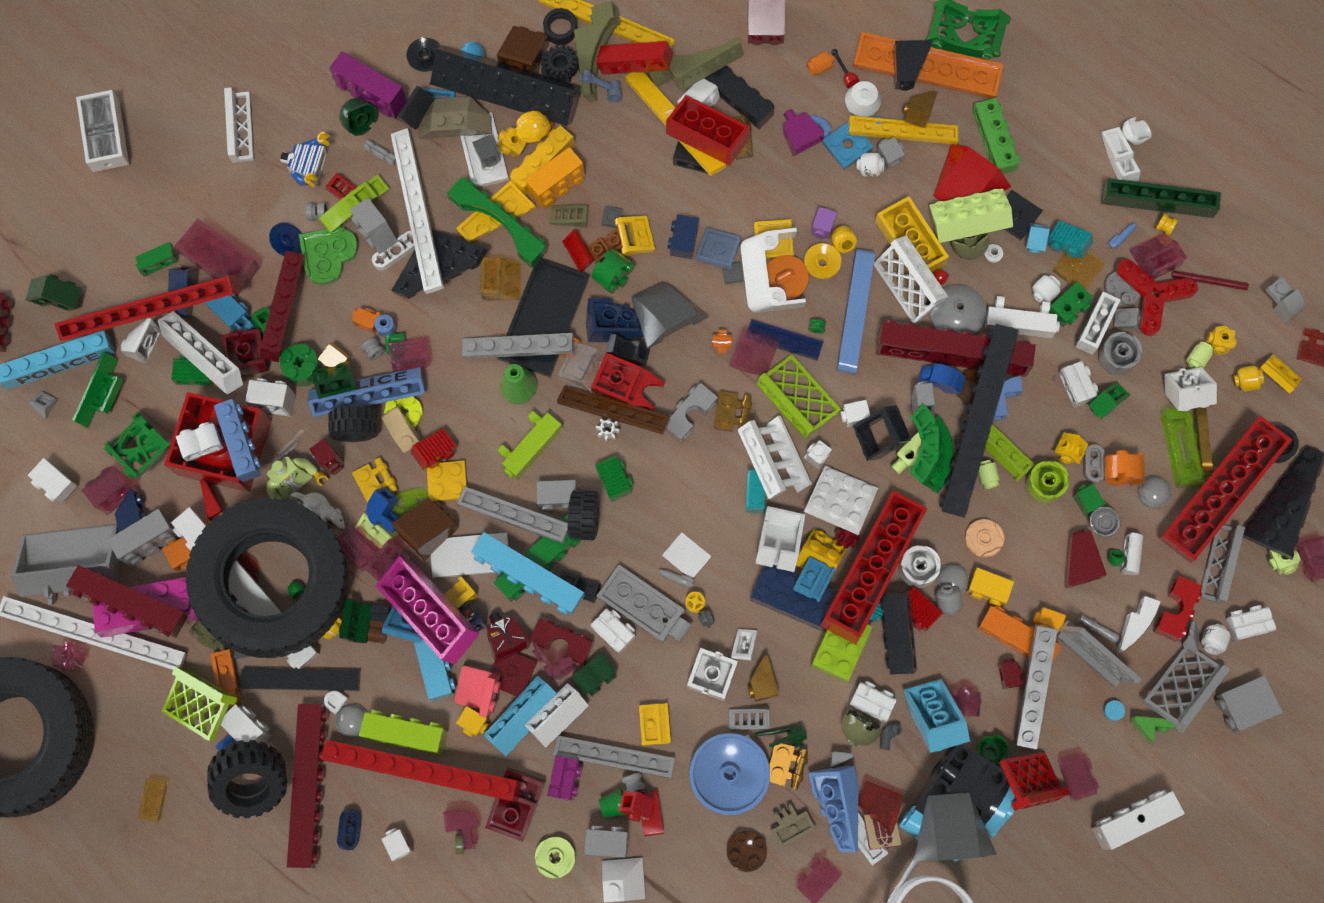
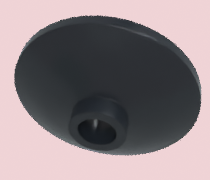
M420 38L413 41L406 53L409 65L417 71H431L433 69L436 49L441 46L431 38Z

